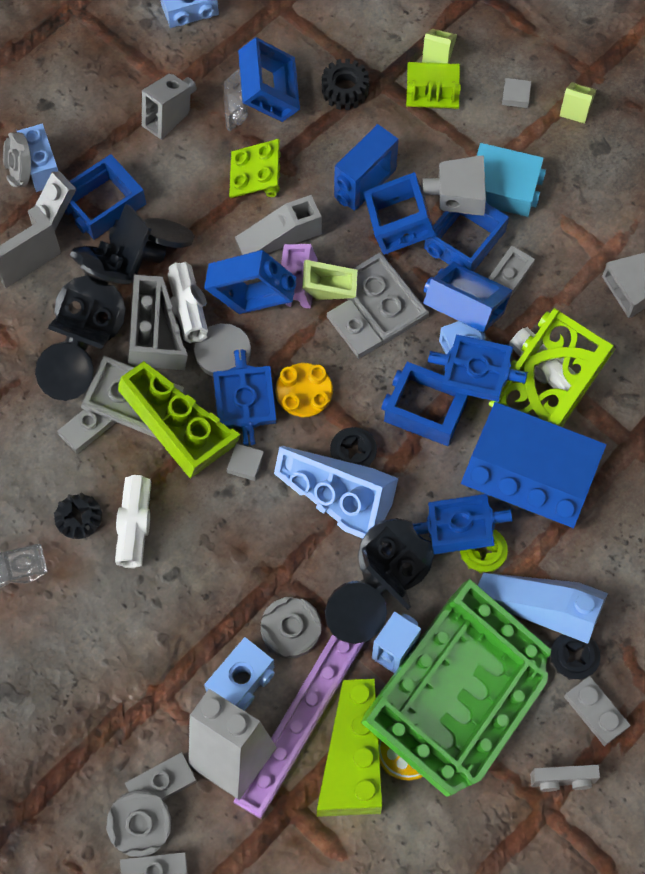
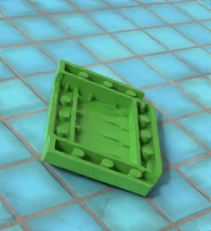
M468 579L450 597L368 708L361 723L446 797L451 796L481 781L547 684L548 672H546L547 657L551 654V649L471 579Z

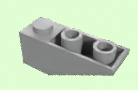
M312 195L284 204L237 235L235 240L242 255L260 250L270 253L284 248V244H295L321 235L322 216Z

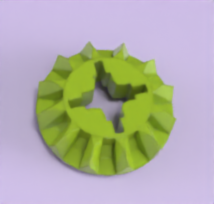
M495 529L493 530L495 546L487 547V550L492 551V553H487L484 560H481L480 552L475 551V549L460 551L461 560L466 563L468 569L476 570L480 574L483 572L493 573L500 566H503L507 558L508 546L501 533Z

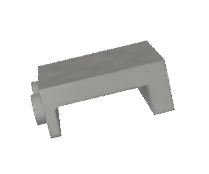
M37 205L28 210L32 226L0 245V281L5 288L61 254L53 224Z

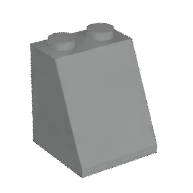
M208 689L190 714L188 765L240 800L277 747L258 719L211 689Z

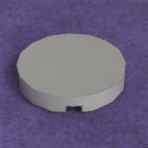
M10 132L8 134L9 138H6L3 147V164L5 169L10 171V175H7V180L15 188L25 187L29 182L31 173L29 145L23 133Z
M220 323L208 327L207 338L201 342H195L194 353L196 361L204 373L213 376V372L225 371L236 367L235 350H239L240 360H242L241 349L246 350L248 364L251 356V345L248 336L240 328L232 324Z
M284 597L274 601L265 610L261 621V636L265 645L274 654L284 658H298L308 654L317 645L321 636V619L316 608L308 601L301 598Z
M134 790L123 794L113 803L107 815L106 830L110 842L119 851L130 857H144L155 853L166 842L171 831V815L168 806L158 795L150 791Z

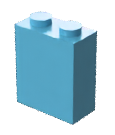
M480 143L477 156L484 155L486 203L497 210L528 217L531 207H537L540 192L535 191L537 184L542 185L546 169L541 168L543 157Z

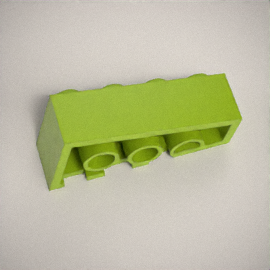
M143 361L120 377L118 391L190 479L235 447L240 437L238 432L233 428L230 430L220 422L217 416L211 412L209 414L196 404V400L176 389L171 381Z
M375 679L343 680L317 806V817L381 814L382 795L378 737L361 723L366 711L376 699Z

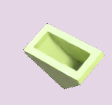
M431 29L427 32L424 38L422 62L449 64L457 34Z
M571 82L565 91L560 116L585 124L596 89Z
M305 260L302 289L316 300L355 298L358 270Z

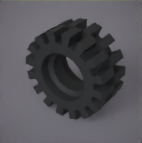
M338 59L336 60V65L331 62L329 69L325 67L324 74H322V94L325 101L329 100L331 107L336 104V109L341 110V106H345V110H350V105H353L355 109L358 107V102L363 104L365 98L368 97L369 74L368 71H365L363 65L358 67V61L354 60L353 64H350V59H345V63ZM341 80H349L355 83V86L349 89H342L335 84Z

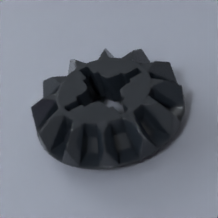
M357 427L345 428L339 431L331 441L330 455L334 459L370 467L373 460L376 459V441L364 429ZM356 441H358V451L362 453H355L354 457L352 456L350 459L349 450L346 448H352Z
M82 492L78 495L68 494L66 499L59 501L58 507L54 512L55 525L59 532L68 538H86L92 535L101 524V507L93 496L84 495ZM73 507L79 509L80 512L85 511L82 514V525L75 518L70 519L74 515Z
M562 634L554 641L551 648V663H553L557 673L567 677L568 680L580 679L582 681L588 676L593 675L599 666L600 650L593 638H590L587 644ZM582 648L584 649L580 656L582 663L575 660L567 664L570 656L568 650L576 652Z

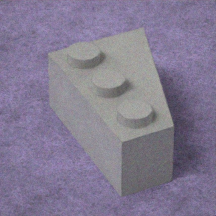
M134 274L128 365L136 367L144 361L152 368L185 370L188 355L180 337V329L172 312L173 307L163 277Z

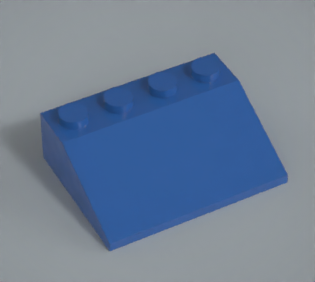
M494 402L461 484L574 528L606 444Z

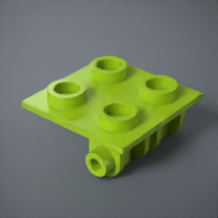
M408 62L406 107L459 109L461 85L459 84L460 64Z
M279 139L231 151L230 198L261 190L268 197L277 196V193L280 191L278 185L280 178L279 158L281 157Z

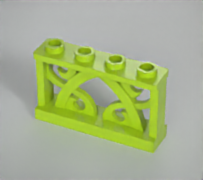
M554 308L551 313L547 311L538 323L540 329L534 337L529 336L521 349L524 352L519 360L511 362V369L528 372L526 383L508 380L507 384L503 387L500 401L497 403L508 406V395L512 391L517 390L520 392V398L515 402L521 403L527 399L530 402L527 407L518 411L528 414L534 410L539 419L563 427L616 349L606 340ZM560 326L569 329L571 333L569 347H563L564 338L561 334L557 342L550 340L553 329ZM578 334L597 345L596 351L592 352L582 348H575ZM544 343L545 347H546L548 350H544V351H541V352H538V353H537V351L539 350V348H540V347L542 346V344ZM564 358L562 369L565 379L571 385L568 391L557 388L549 389L538 396L535 384V366L549 360ZM571 358H575L572 366L576 364L581 366V371L578 374L574 375L569 372ZM551 395L558 397L559 401L555 407L549 405V400L544 406L541 403ZM490 401L488 405L493 407L496 401Z

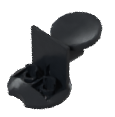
M125 204L110 244L100 241L98 247H74L70 256L81 266L85 275H89L99 284H130L134 281V274L138 275L137 273L142 261L161 263L166 255V246L175 248L188 247L192 245L195 235L187 227L170 220L159 218L143 220L129 204Z
M89 275L76 277L65 284L56 297L54 310L56 318L49 324L48 329L65 335L66 339L63 342L52 344L46 348L38 358L35 369L39 387L51 398L63 401L76 399L85 393L93 380L94 367L92 358L86 352L87 348L92 345L102 349L108 340L117 335L124 323L126 308L123 297L115 285L99 284ZM73 301L79 302L81 309L74 308ZM106 312L108 319H102L100 317L101 313L104 314Z
M399 518L381 521L371 527L362 538L358 559L363 579L361 581L356 580L344 583L335 589L326 604L325 616L327 626L332 634L341 641L353 644L362 643L379 633L385 624L387 615L386 603L383 597L386 591H389L407 610L411 608L406 590L422 582L429 573L434 558L432 542L417 534L412 521ZM404 563H410L409 567L403 568Z

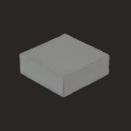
M505 78L502 105L528 108L531 81Z
M236 443L227 467V473L255 481L264 457V451Z

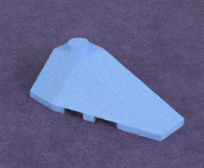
M286 446L279 447L274 472L277 477L298 494L307 496L317 504L316 508L323 514L326 512L333 517L342 530L360 538H363L371 527L384 521L392 507L398 478L370 467Z
M483 573L478 584L485 593L508 613L587 644L608 595L606 592L579 582Z

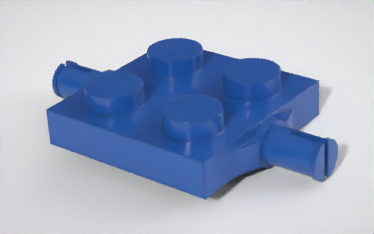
M457 334L453 347L449 350L448 354L430 351L428 363L444 366L445 375L442 381V390L496 402L500 401L503 387L507 384L508 380L525 384L528 372L511 369L510 360L513 346Z
M241 349L242 360L239 358V350L234 351L236 367L225 371L213 372L217 417L229 429H242L243 445L249 446L248 435H250V444H256L254 428L260 425L277 423L270 366L253 367L247 365L246 350Z
M482 494L428 502L429 515L427 522L414 523L413 527L418 535L429 534L434 554L495 546L493 537L495 524L513 522L511 509L493 512L489 505L488 495Z

